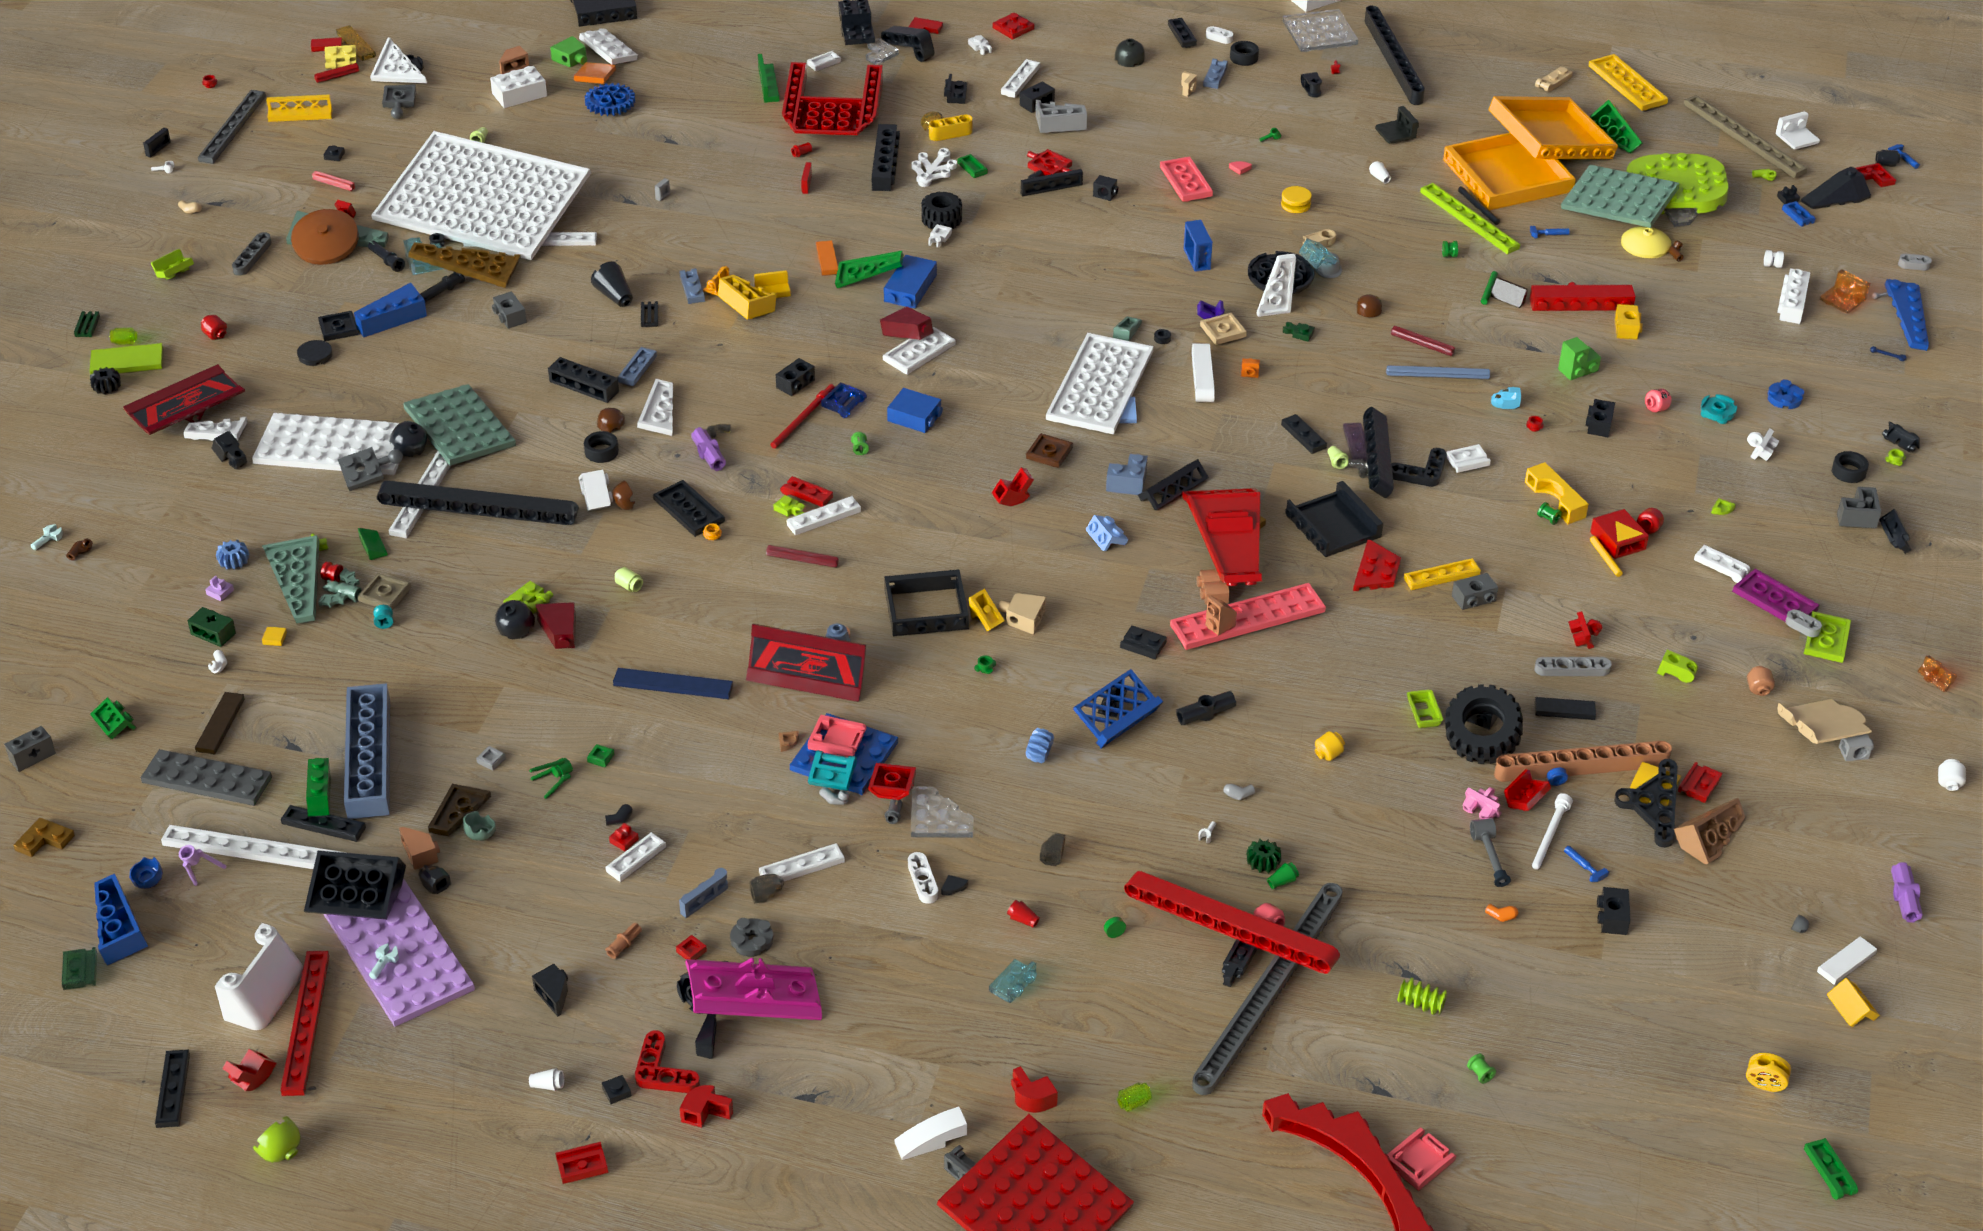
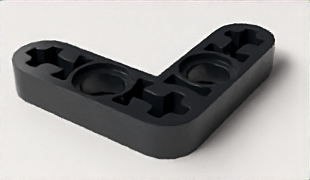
M1437 447L1431 449L1426 468L1392 463L1393 480L1429 487L1437 486L1445 464L1446 451Z

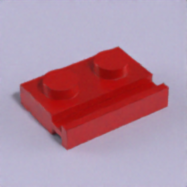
M1695 762L1679 785L1678 792L1681 793L1683 791L1687 793V796L1706 803L1720 782L1723 773L1707 766L1701 767Z
M601 1142L555 1153L563 1184L608 1173Z

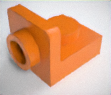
M1243 358L1241 377L1258 378L1260 360Z

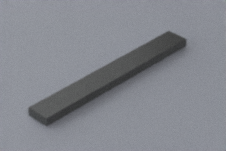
M249 91L198 156L199 162L215 163L266 97L264 91Z

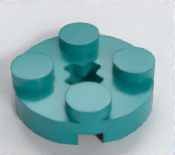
M1716 394L1715 397H1710L1708 395L1702 400L1700 407L1701 416L1717 421L1720 424H1726L1728 420L1735 417L1737 405L1735 406L1734 400L1728 396Z

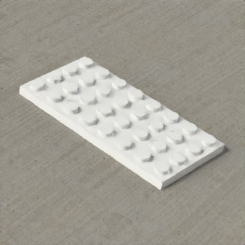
M1087 333L1046 413V420L1114 434L1124 410L1150 360L1154 346Z
M273 413L252 457L253 464L342 471L338 462L339 458L373 447L377 459L388 456L389 452L394 450L395 447L389 442L390 435L399 423ZM390 462L380 466L382 474L395 475L399 463L394 464ZM361 466L356 471L361 472L365 467Z

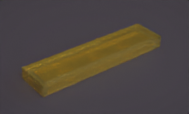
M350 25L336 29L337 35L342 37V40L347 45H356V55L362 61L376 57L375 51Z

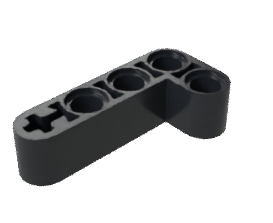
M892 26L881 32V38L886 44L913 47L915 57L920 62L929 59L935 54L931 35L925 29Z

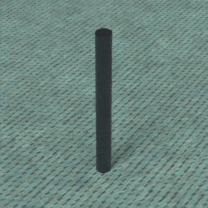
M1460 186L1458 188V192L1495 225L1500 223V219L1464 187Z

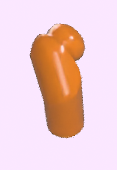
M1489 904L1485 910V913L1501 922L1512 920L1519 913L1518 909L1514 906H1506L1499 909L1492 904Z

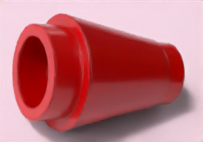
M1015 900L1007 911L1010 919L1032 928L1040 920V917L1023 901Z

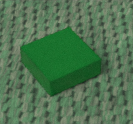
M596 744L587 756V762L606 768L615 755L614 749Z

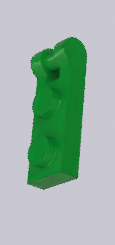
M1826 1138L1805 1144L1804 1151L1829 1187L1833 1199L1838 1200L1846 1194L1851 1196L1858 1193L1857 1184ZM1842 1181L1844 1185L1840 1186L1838 1182Z

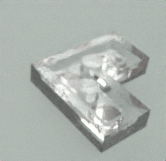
M880 38L875 39V43L867 44L868 49L872 52L866 54V60L874 65H880L899 55L897 48Z

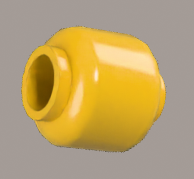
M1328 731L1315 741L1316 749L1314 751L1320 759L1324 758L1327 761H1332L1344 752L1345 741L1339 733Z

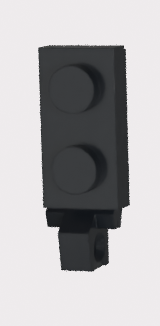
M1893 509L1879 518L1890 543L1896 549L1899 547L1904 554L1911 551V547L1907 542L1910 540V535L1899 513Z
M1236 939L1223 962V985L1231 987L1236 977H1242L1255 955L1257 947Z

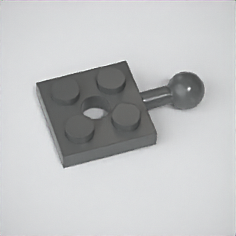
M416 84L384 86L382 105L383 108H392L391 116L394 119L402 118L403 110L401 107H414Z
M373 447L339 458L338 462L349 491L383 480L384 477L380 466L390 462L394 464L400 463L403 459V454L400 450L394 449L389 452L388 456L377 459ZM361 466L365 467L361 472L356 471Z

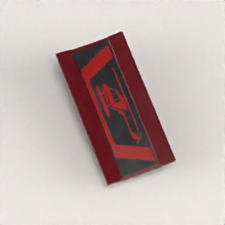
M217 364L123 406V408L147 434L151 435L184 419L194 423L193 417L195 414L200 421L206 409L244 393L245 389L232 380L220 365Z
M753 623L746 681L859 702L866 644Z

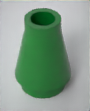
M1292 862L1284 863L1274 874L1267 878V883L1272 889L1295 882L1296 878L1299 877V872Z

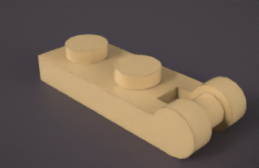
M1560 66L1542 79L1538 78L1535 86L1550 92L1572 78L1573 72Z

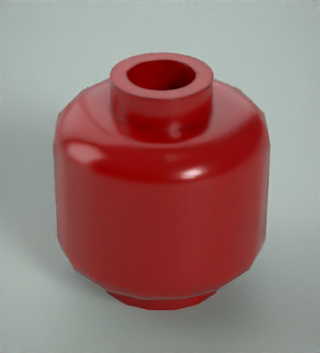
M207 315L202 319L201 331L210 339H222L226 335L227 324L217 315Z
M1647 508L1639 514L1637 523L1647 534H1653L1664 524V517L1660 510Z

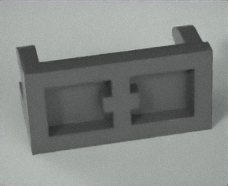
M958 1145L951 1152L944 1155V1169L957 1180H960L976 1164L962 1151L964 1148L961 1145Z

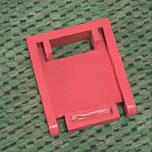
M820 715L808 740V749L824 751V753L844 757L854 756L867 729L866 725ZM821 729L827 730L824 740H822V735L820 734Z
M1421 1127L1387 1154L1393 1169L1398 1171L1400 1176L1418 1191L1456 1159V1155L1454 1153L1448 1155L1449 1149L1430 1133L1423 1137L1425 1130ZM1401 1162L1404 1163V1164H1405L1408 1168H1410L1413 1172H1415V1174H1413V1173H1412L1411 1171H1409L1405 1166H1403V1165L1401 1164Z

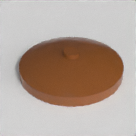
M321 209L305 215L296 223L291 234V242L295 253L302 260L317 265L332 264L346 258L355 249L359 239L358 228L353 218L345 212L335 209Z

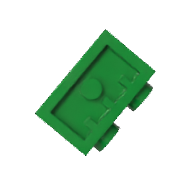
M108 697L90 713L105 734L112 740L126 726L132 730L137 728L132 722L134 718L128 712L123 711L125 707L119 701L113 702Z

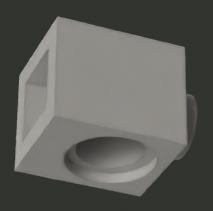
M1868 734L1843 738L1839 744V749L1845 761L1869 759L1870 753L1874 748L1873 740L1869 738Z

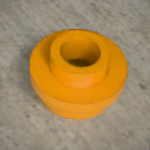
M714 523L706 525L703 530V536L708 540H716L722 535V530Z

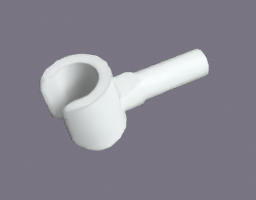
M166 161L165 166L151 167V170H165L166 173H171L174 168V162Z
M1214 821L1211 822L1207 829L1204 828L1199 831V841L1202 837H1207L1206 843L1211 842V832L1216 826Z

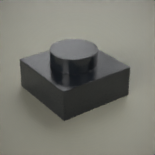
M328 146L323 154L324 160L340 161L345 153L344 147Z
M623 1075L602 1082V1089L610 1104L632 1096Z

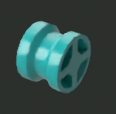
M384 604L376 606L373 611L374 625L380 629L391 627L393 625L392 608Z

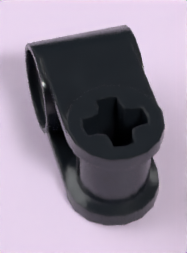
M1318 73L1301 74V85L1308 96L1314 98L1321 96L1320 85L1322 84V79Z

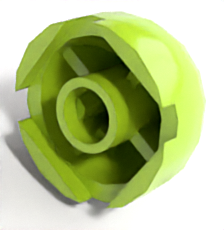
M288 1116L282 1118L284 1122L281 1124L277 1121L273 1123L258 1138L257 1141L260 1145L258 1147L254 1145V1151L265 1161L272 1163L281 1162L284 1159L289 1161L298 1153L296 1148L300 1143V1132L296 1124Z

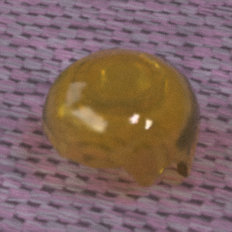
M931 111L922 116L920 123L926 131L927 128L929 129V122L943 119L944 117L939 112Z

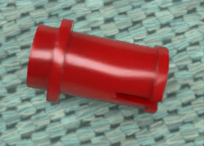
M809 142L799 146L794 145L791 148V153L794 157H800L802 154L812 152V145Z

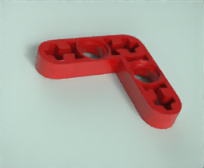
M653 1030L646 1034L635 1071V1080L639 1087L688 1093L700 1086L699 1075L695 1071L660 1067L666 1044L665 1036L658 1030ZM657 1040L655 1048H652V1043ZM648 1056H654L656 1057V1060L653 1062H646L645 1058ZM666 1076L674 1078L671 1082L666 1083L662 1081V1078Z

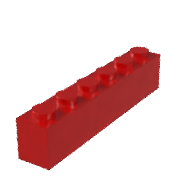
M1531 285L1529 300L1532 311H1616L1617 304L1634 305L1636 296L1632 285Z

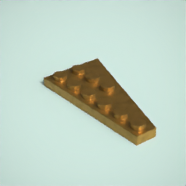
M414 242L408 257L506 288L520 260L521 254L506 256L503 252H499L498 255L490 254L486 250L468 248L454 250L450 246L437 248L433 244Z

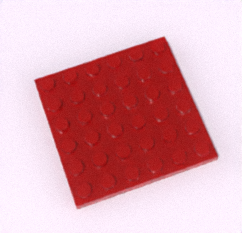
M1030 1114L1022 1119L937 1201V1206L966 1231H1109L1134 1204L1131 1198Z

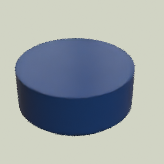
M1561 767L1550 770L1546 775L1548 782L1553 786L1562 785L1568 780L1566 770Z

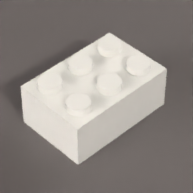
M534 66L512 70L509 73L498 74L490 78L492 94L503 108L547 96L545 79Z

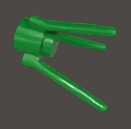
M561 758L529 770L532 773L550 768L530 778L531 781L553 773L556 778H561L544 795L545 799L552 795L566 780L571 778L569 773L573 771V767L567 758Z

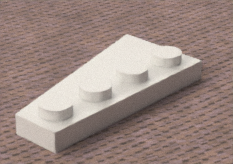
M1295 254L1277 256L1256 312L1258 317L1291 313L1296 263Z

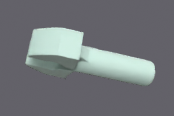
M56 524L43 528L44 535L33 542L31 548L37 550L51 539L59 541L63 536L62 528L57 529Z
M388 943L378 947L375 953L376 958H379V960L369 973L372 979H377L387 963H396L398 961L399 955L396 946L391 953H388L390 950Z

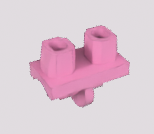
M1468 787L1465 792L1466 799L1463 803V809L1466 812L1473 813L1478 807L1482 809L1479 813V818L1481 819L1499 818L1501 815L1499 811L1500 804L1497 803L1499 798L1494 796V788L1489 787L1486 791L1480 789L1476 792Z

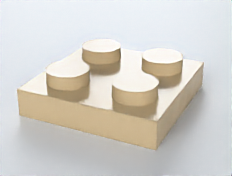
M1232 313L1204 319L1200 323L1202 329L1215 345L1244 338L1247 334V331Z

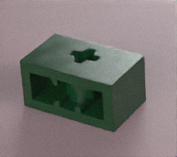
M201 607L187 620L191 635L219 647H222L236 634L233 619L205 607Z

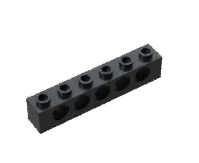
M878 124L871 176L872 191H891V186L895 185L900 131H897V124Z

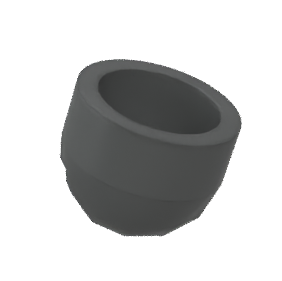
M1798 914L1791 930L1805 933L1810 923L1804 916Z

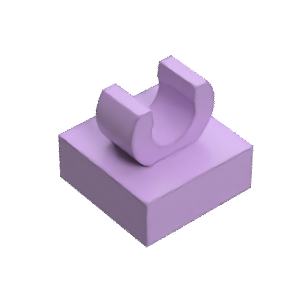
M217 576L210 580L211 585L205 589L208 596L219 601L224 600L234 591L232 584L224 579L217 578Z

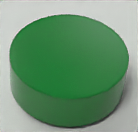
M1112 917L1104 924V931L1110 938L1119 937L1126 930V924L1120 917Z

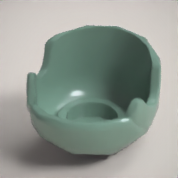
M478 811L468 813L463 818L464 832L472 840H487L496 831L495 821L489 815L482 817Z

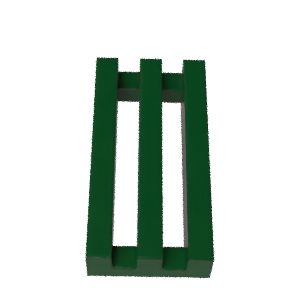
M85 311L81 312L74 330L75 337L93 336L100 318L99 311H95V314L92 311H89L88 314Z

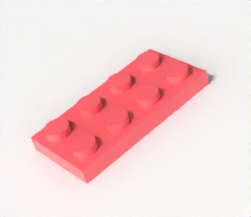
M1190 156L1160 162L1161 170L1182 202L1213 196V190Z

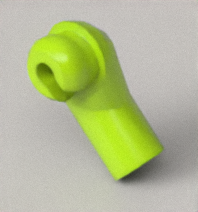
M1770 169L1752 170L1753 178L1761 177L1772 181L1777 176L1776 171Z

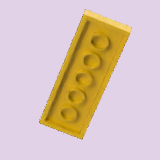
M1611 54L1589 61L1590 68L1640 110L1645 111L1668 103V98L1617 55Z

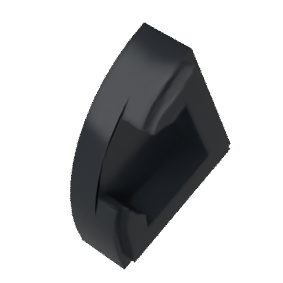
M948 875L941 889V895H952V893L965 890L968 886V880Z

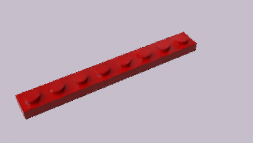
M306 951L280 1090L282 1096H305L330 957L328 951Z

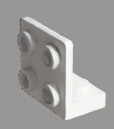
M1804 111L1779 118L1776 135L1794 150L1820 142V139L1805 128L1809 115L1807 112Z

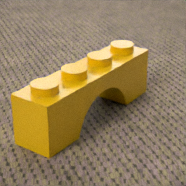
M1544 462L1527 468L1525 483L1535 493H1548L1558 498V509L1562 511L1561 518L1567 524L1586 518L1589 504L1550 466Z

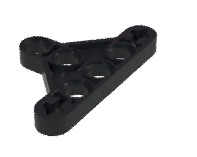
M1672 759L1662 760L1659 763L1658 774L1638 788L1618 789L1614 799L1616 806L1622 809L1634 810L1654 829V842L1662 848L1669 847L1674 838L1678 766ZM1665 767H1670V768H1669V769H1670L1669 776H1668V775L1665 776V775H1666V768H1665ZM1670 783L1672 788L1664 789L1661 784ZM1626 795L1630 800L1623 802L1618 797ZM1642 797H1646L1650 799L1651 802L1648 804H1643L1640 802L1639 799ZM1666 799L1672 804L1670 806H1663L1660 801ZM1665 816L1671 821L1669 823H1662L1659 818ZM1663 830H1666V839H1662Z

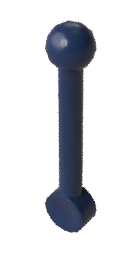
M1875 346L1870 348L1872 353H1881L1898 358L1900 361L1906 360V356L1903 354H1893L1879 350Z

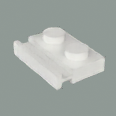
M1479 444L1446 452V458L1453 468H1456L1457 473L1490 466L1491 460L1487 458V454Z

